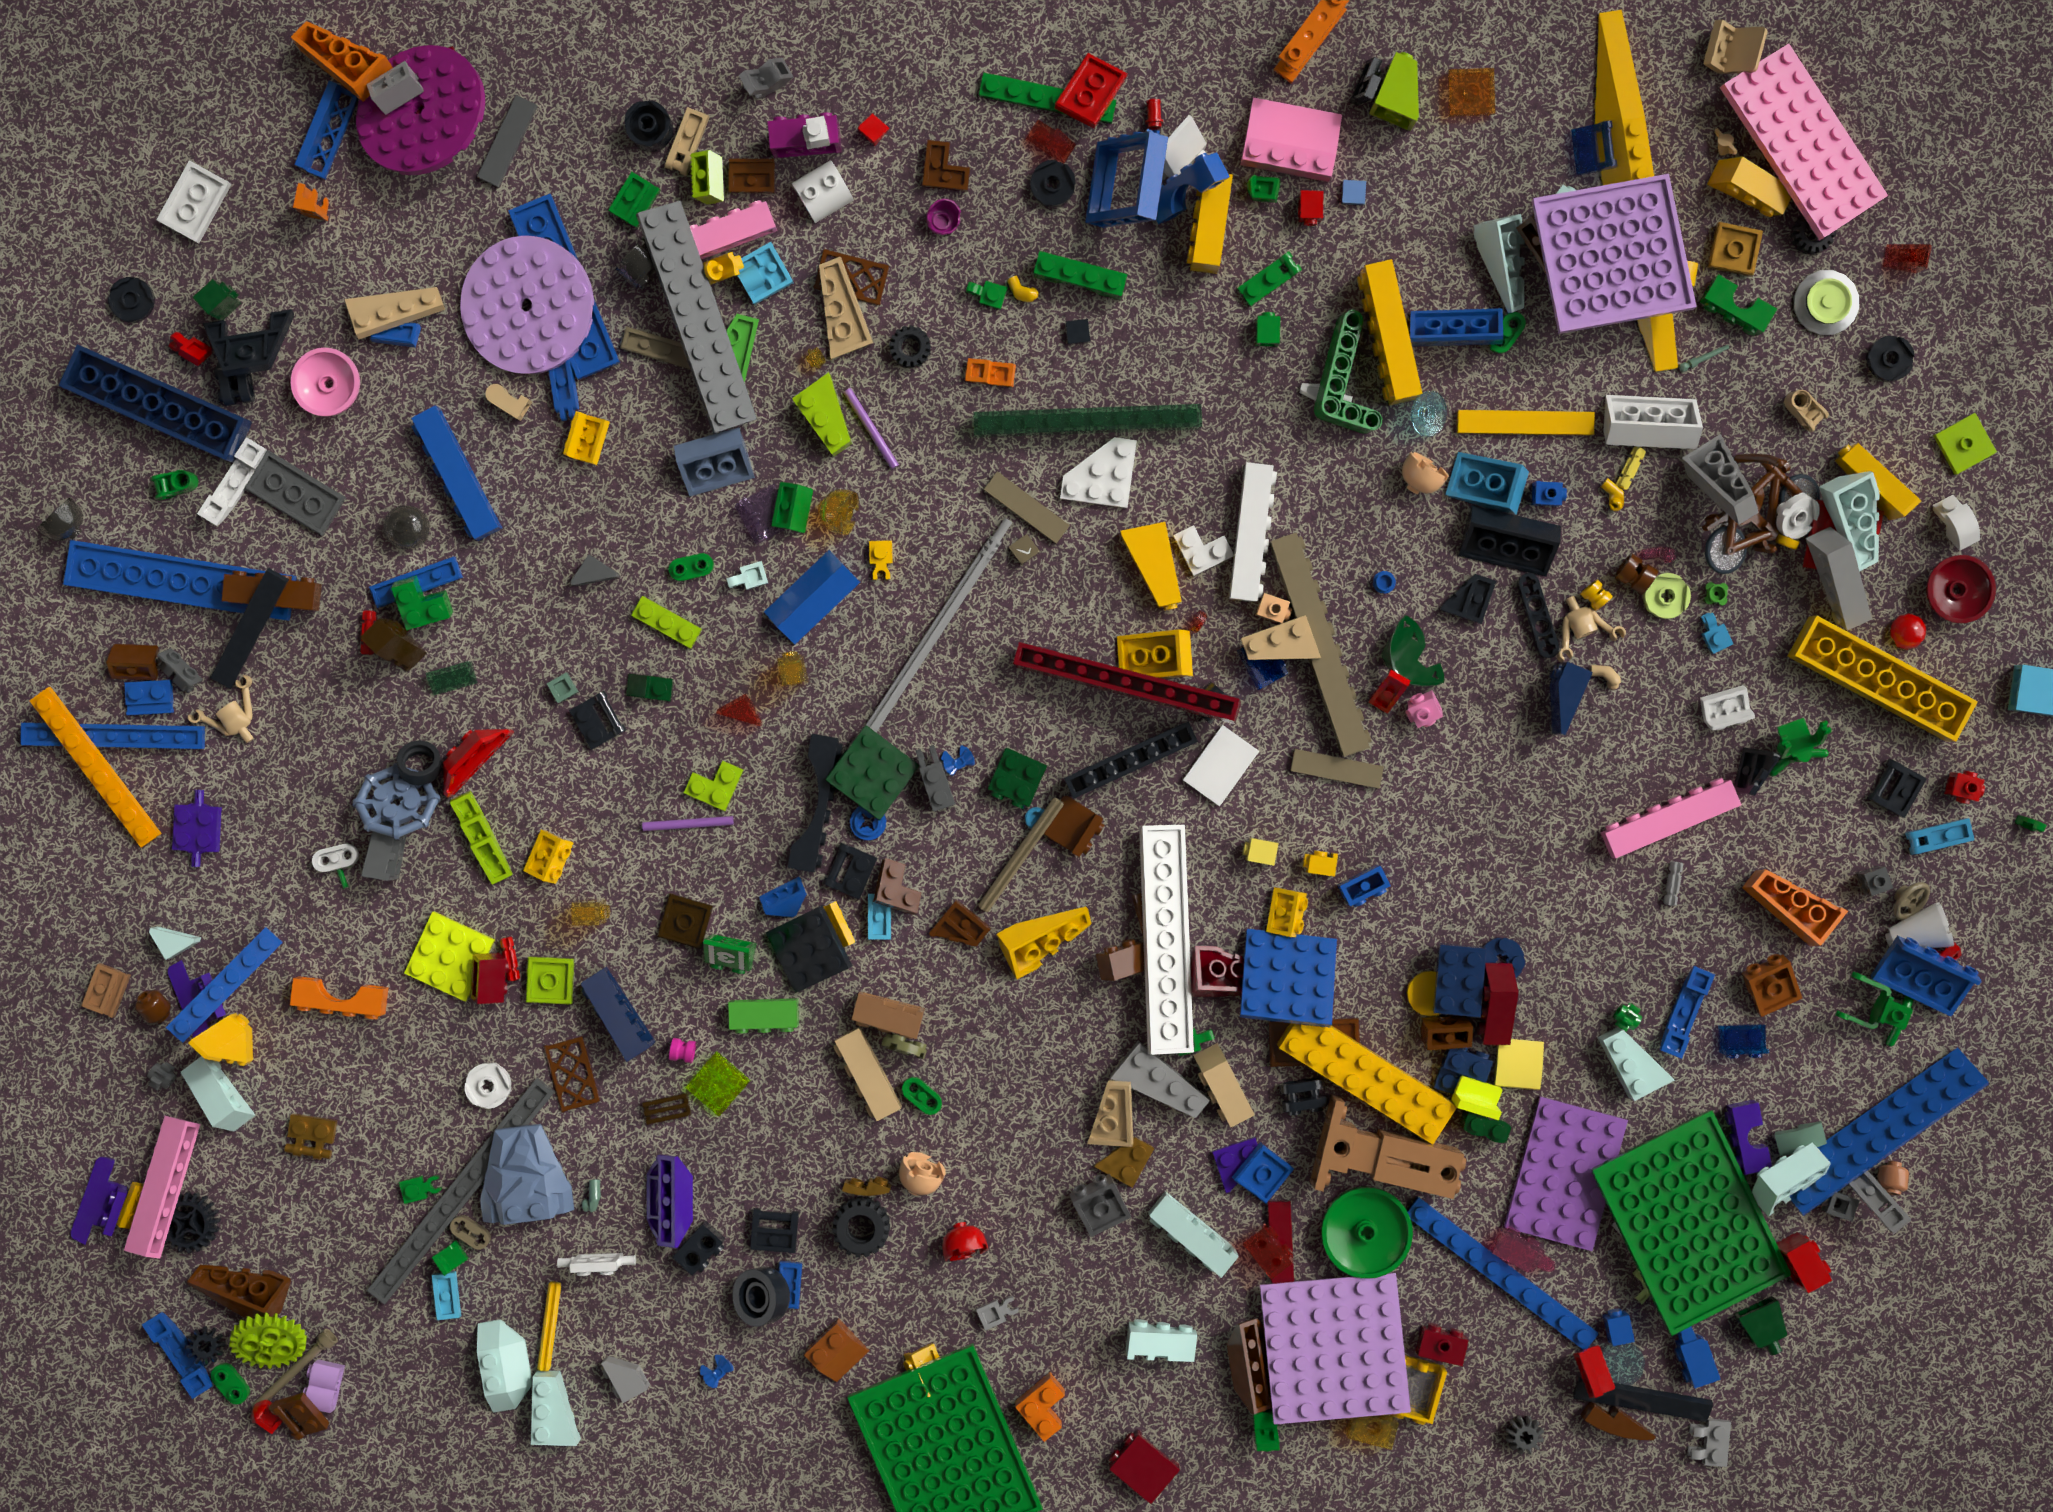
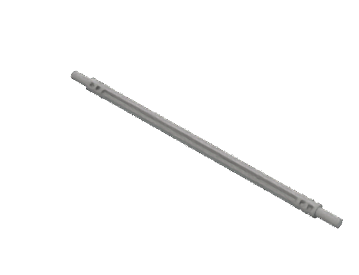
M1004 518L994 535H990L873 712L866 725L875 732L878 731L1001 545V539L1012 524L1010 520Z

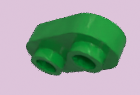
M1508 313L1503 318V346L1499 347L1496 344L1488 345L1493 353L1503 354L1507 352L1522 333L1526 321L1521 313ZM1511 320L1516 322V328L1509 326Z
M705 553L677 558L670 563L669 574L677 581L707 576L714 569V561L711 556ZM701 560L706 562V566L703 569H700L698 566ZM679 565L684 567V571L681 574H678L676 571Z
M913 1076L904 1081L902 1092L915 1106L928 1115H934L940 1111L942 1107L941 1096L922 1079ZM911 1084H916L918 1086V1090L916 1092H912L910 1090ZM930 1098L934 1099L935 1105L929 1106L927 1100Z
M220 1363L214 1367L211 1372V1379L220 1392L232 1404L243 1403L250 1395V1388L236 1369L229 1363ZM220 1372L225 1374V1379L220 1378ZM234 1390L239 1392V1397L234 1395Z

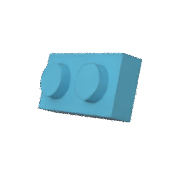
M868 894V939H891V908L874 903L875 894Z
M451 1271L445 1276L442 1273H434L432 1275L437 1320L460 1318L461 1308L456 1271Z

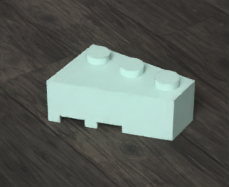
M1617 1027L1597 1037L1630 1099L1636 1101L1674 1081L1624 1030Z
M201 1056L181 1071L182 1076L212 1127L236 1131L255 1116L254 1112L223 1073L218 1061L207 1060Z
M1135 1319L1134 1322H1129L1126 1341L1127 1359L1134 1360L1135 1355L1146 1356L1147 1360H1154L1155 1357L1166 1358L1167 1361L1194 1362L1197 1332L1189 1325H1179V1328L1170 1327V1324L1166 1322H1157V1325H1151L1146 1320Z
M538 1370L533 1376L531 1445L577 1446L581 1438L574 1421L575 1418L571 1411L561 1372Z

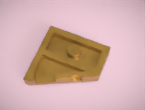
M1134 1136L1132 1147H1118L1101 1161L1096 1162L1095 1167L1133 1188L1155 1148Z

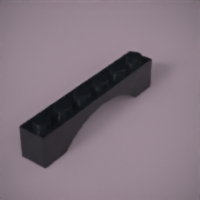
M811 734L808 757L817 776L818 804L808 829L791 846L788 868L815 873L817 868L822 866L823 855L819 853L821 846H825L827 833L823 832L825 823L829 824L831 810H827L829 801L833 802L835 788H831L832 785L824 779L835 766L837 756L841 757L843 743H839L840 738Z

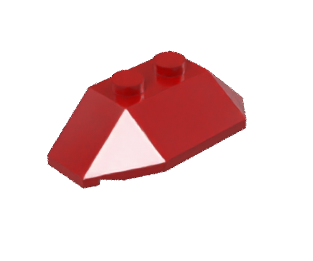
M512 729L469 730L461 738L463 742L459 747L454 746L445 755L447 759L443 762L444 795L447 798L453 797L509 739L514 731Z

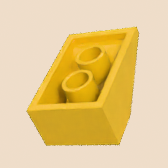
M1178 629L1117 636L1119 668L1161 679L1193 676L1190 631Z

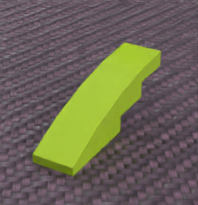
M471 790L451 799L450 805L459 818L460 826L471 843L470 847L491 884L493 885L511 876L513 873Z

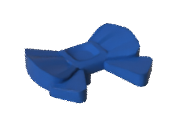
M963 745L960 746V757L954 760L947 751H944L941 757L944 768L950 776H953L957 770L965 766L975 765L973 754L969 748Z
M715 1355L717 1367L714 1371L701 1365L700 1375L703 1376L705 1383L711 1388H717L719 1380L726 1373L734 1370L731 1362L723 1355Z

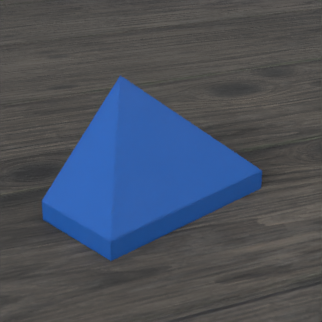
M797 877L759 896L766 915L795 917L807 893L801 878Z

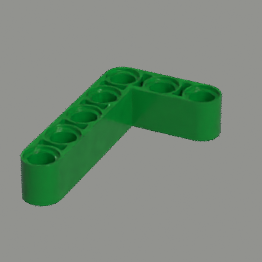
M1349 310L1338 317L1314 405V413L1320 420L1367 434L1381 427V414L1376 410L1343 400L1363 325L1361 313L1357 310ZM1347 317L1352 320V327L1347 324ZM1341 339L1346 341L1347 348L1342 346ZM1336 360L1341 363V366H1342V369H1341V370H1339V369L1336 367V365H1335V361H1336ZM1330 382L1335 384V392L1330 388ZM1325 403L1330 406V413L1325 411ZM1346 410L1350 412L1351 420L1346 418ZM1366 417L1370 418L1372 422L1371 427L1366 424Z

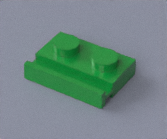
M631 171L608 211L638 229L640 225L636 214L649 210L661 190Z

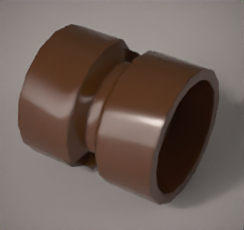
M1630 553L1617 570L1615 578L1624 584L1630 583L1631 588L1642 595L1654 582L1659 571L1648 563L1643 565L1642 559Z

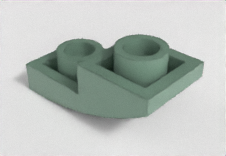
M1822 1121L1800 1124L1796 1129L1775 1132L1780 1156L1793 1154L1799 1146L1804 1145L1806 1147L1812 1142L1816 1147L1827 1144Z

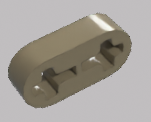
M459 1215L450 1224L451 1232L474 1249L481 1250L491 1241L490 1232L468 1216ZM461 1221H464V1227L467 1228L469 1232L465 1229L459 1231L457 1229L458 1224H456V1222L460 1223ZM472 1233H474L475 1235H480L482 1233L484 1235L483 1240L485 1241V1243L480 1242L478 1244L476 1242L477 1238L474 1235H472Z

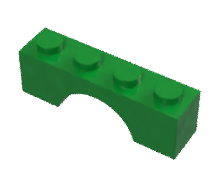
M1039 251L1034 269V278L1053 283L1079 286L1091 290L1098 295L1120 301L1128 275Z

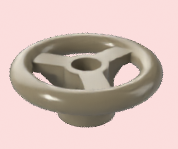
M1917 882L1909 887L1904 885L1896 891L1894 895L1896 903L1893 913L1898 920H1905L1921 911L1930 896L1928 884ZM1907 906L1908 912L1902 914L1901 907Z

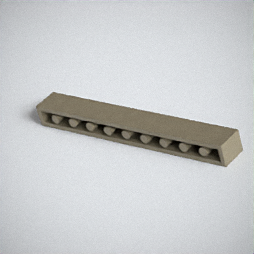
M1296 532L1270 541L1269 545L1294 618L1306 615L1321 658L1309 659L1341 756L1345 757L1370 748L1369 743L1372 742L1368 730L1363 729L1361 721H1364L1361 709L1356 708L1354 702L1357 699L1353 686L1349 687L1347 678H1350L1346 665L1342 666L1339 658L1342 656L1340 646L1333 641L1332 636L1335 635L1332 623H1327L1325 614L1328 611L1325 602L1319 599V584L1316 579H1312L1310 571H1313L1310 559L1305 558L1303 552L1306 549L1302 536L1298 537Z

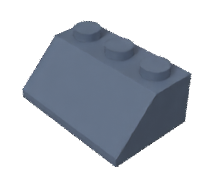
M739 427L674 446L676 463L689 496L755 478Z

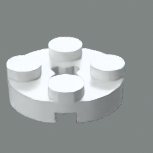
M1799 493L1788 501L1781 503L1776 511L1778 514L1776 521L1777 529L1781 534L1791 539L1803 537L1812 529L1810 524L1813 519L1816 521L1818 519V502L1805 493Z
M482 1063L474 1067L469 1072L465 1083V1093L470 1102L487 1109L495 1108L502 1104L511 1092L510 1076L497 1063ZM484 1080L493 1082L492 1091L483 1089L482 1086L485 1085Z

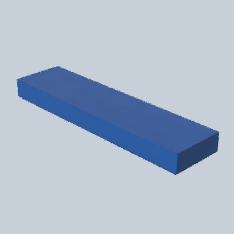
M453 556L370 586L376 608L396 602L391 590L395 581L417 575L422 592H426L462 579L463 576L456 557Z

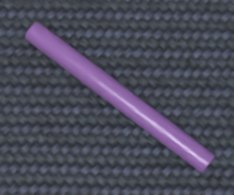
M849 388L844 391L845 397L891 470L899 465L852 389Z
M733 816L643 822L642 829L643 831L726 826L734 825Z

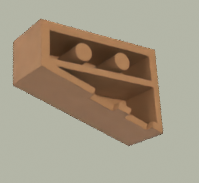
M860 991L852 1020L856 1021L858 1026L869 1028V1025L885 1033L894 1032L905 1038L917 1039L925 1008Z

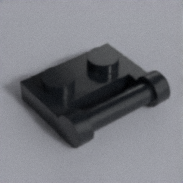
M605 691L596 694L569 710L591 750L627 731L624 724L621 725L608 702V695ZM598 702L613 727V730L610 732L607 731L593 706Z
M1888 759L1886 763L1887 768L1874 791L1869 793L1867 799L1897 816L1905 818L1927 778L1892 759ZM1895 771H1898L1901 774L1885 800L1881 796Z
M840 842L838 846L839 852L828 877L824 878L823 884L860 900L878 858ZM850 853L854 857L841 884L836 882V879L847 854Z
M754 1208L750 1250L796 1253L799 1211L785 1213L761 1211V1208ZM760 1220L791 1222V1228L760 1226Z

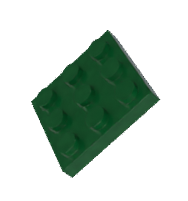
M864 725L824 780L876 819L881 820L920 765L870 727Z

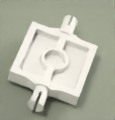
M623 1253L580 1254L576 1257L558 1258L557 1260L558 1268L570 1267V1273H577V1276H587L591 1272H600V1275H611L614 1273L613 1271H616L622 1265H636V1255L623 1256Z

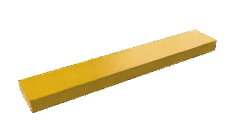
M1458 410L1457 434L1593 436L1595 412Z

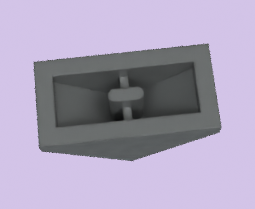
M588 554L571 580V584L577 587L620 578L618 572Z

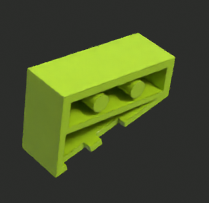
M828 372L792 399L835 457L849 447L852 441L832 377Z

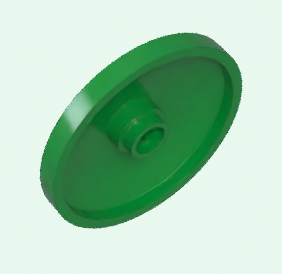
M1362 1186L1349 1189L1332 1201L1322 1220L1321 1238L1324 1249L1334 1265L1351 1276L1369 1279L1381 1277L1392 1272L1404 1261L1412 1244L1413 1228L1407 1210L1394 1195L1380 1188Z

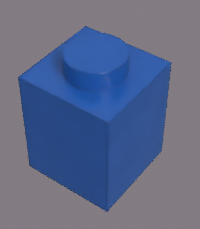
M1619 1308L1611 1309L1608 1311V1314L1602 1315L1607 1339L1612 1346L1635 1342L1630 1316L1625 1310L1622 1311Z

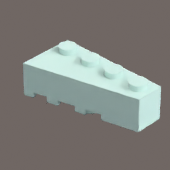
M1166 1191L1149 1210L1148 1213L1151 1217L1149 1221L1159 1229L1163 1227L1168 1232V1237L1174 1242H1180L1184 1245V1249L1190 1255L1199 1258L1206 1268L1212 1272L1214 1271L1221 1278L1239 1257L1234 1246Z

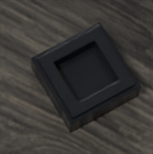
M1088 319L1065 321L1068 345L1091 342Z

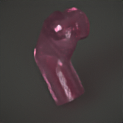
M1656 546L1641 550L1643 560L1663 557L1666 563L1676 560V551L1672 547Z

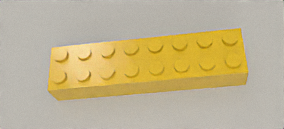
M1817 615L1808 617L1787 656L1946 742H1956L1978 702Z
M1291 1023L1277 1043V1046L1284 1052L1431 1144L1435 1143L1457 1108L1451 1100L1333 1026L1328 1028Z

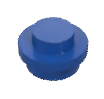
M1381 571L1373 578V587L1379 593H1389L1395 587V577L1388 571Z

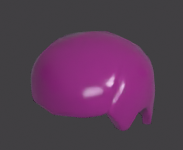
M946 198L936 200L927 211V226L934 234L940 236L952 234L960 224V208L952 200Z

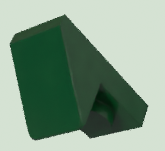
M629 673L626 696L671 701L674 679Z

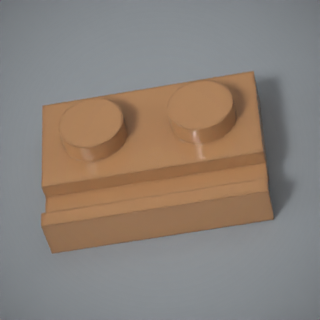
M102 963L97 964L81 1006L100 1014L108 1015L111 1018L115 1017L131 975Z

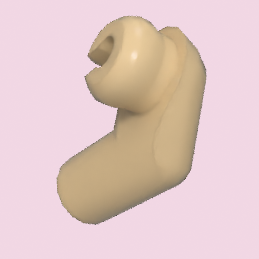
M1590 665V671L1593 672L1591 676L1604 677L1609 689L1615 690L1619 687L1621 678L1612 667Z

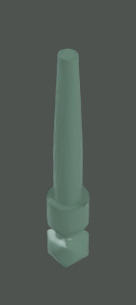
M1725 345L1700 357H1694L1688 360L1687 363L1683 362L1679 365V369L1681 372L1687 371L1688 368L1692 369L1698 366L1699 363L1729 349V346Z

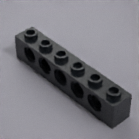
M1186 721L1068 775L1064 779L1074 799L1195 744L1198 740L1189 721Z

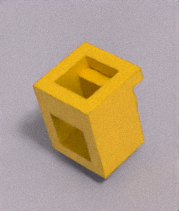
M1314 850V855L1304 854L1303 867H1306L1307 873L1335 877L1338 854L1331 853V857H1327L1328 852Z

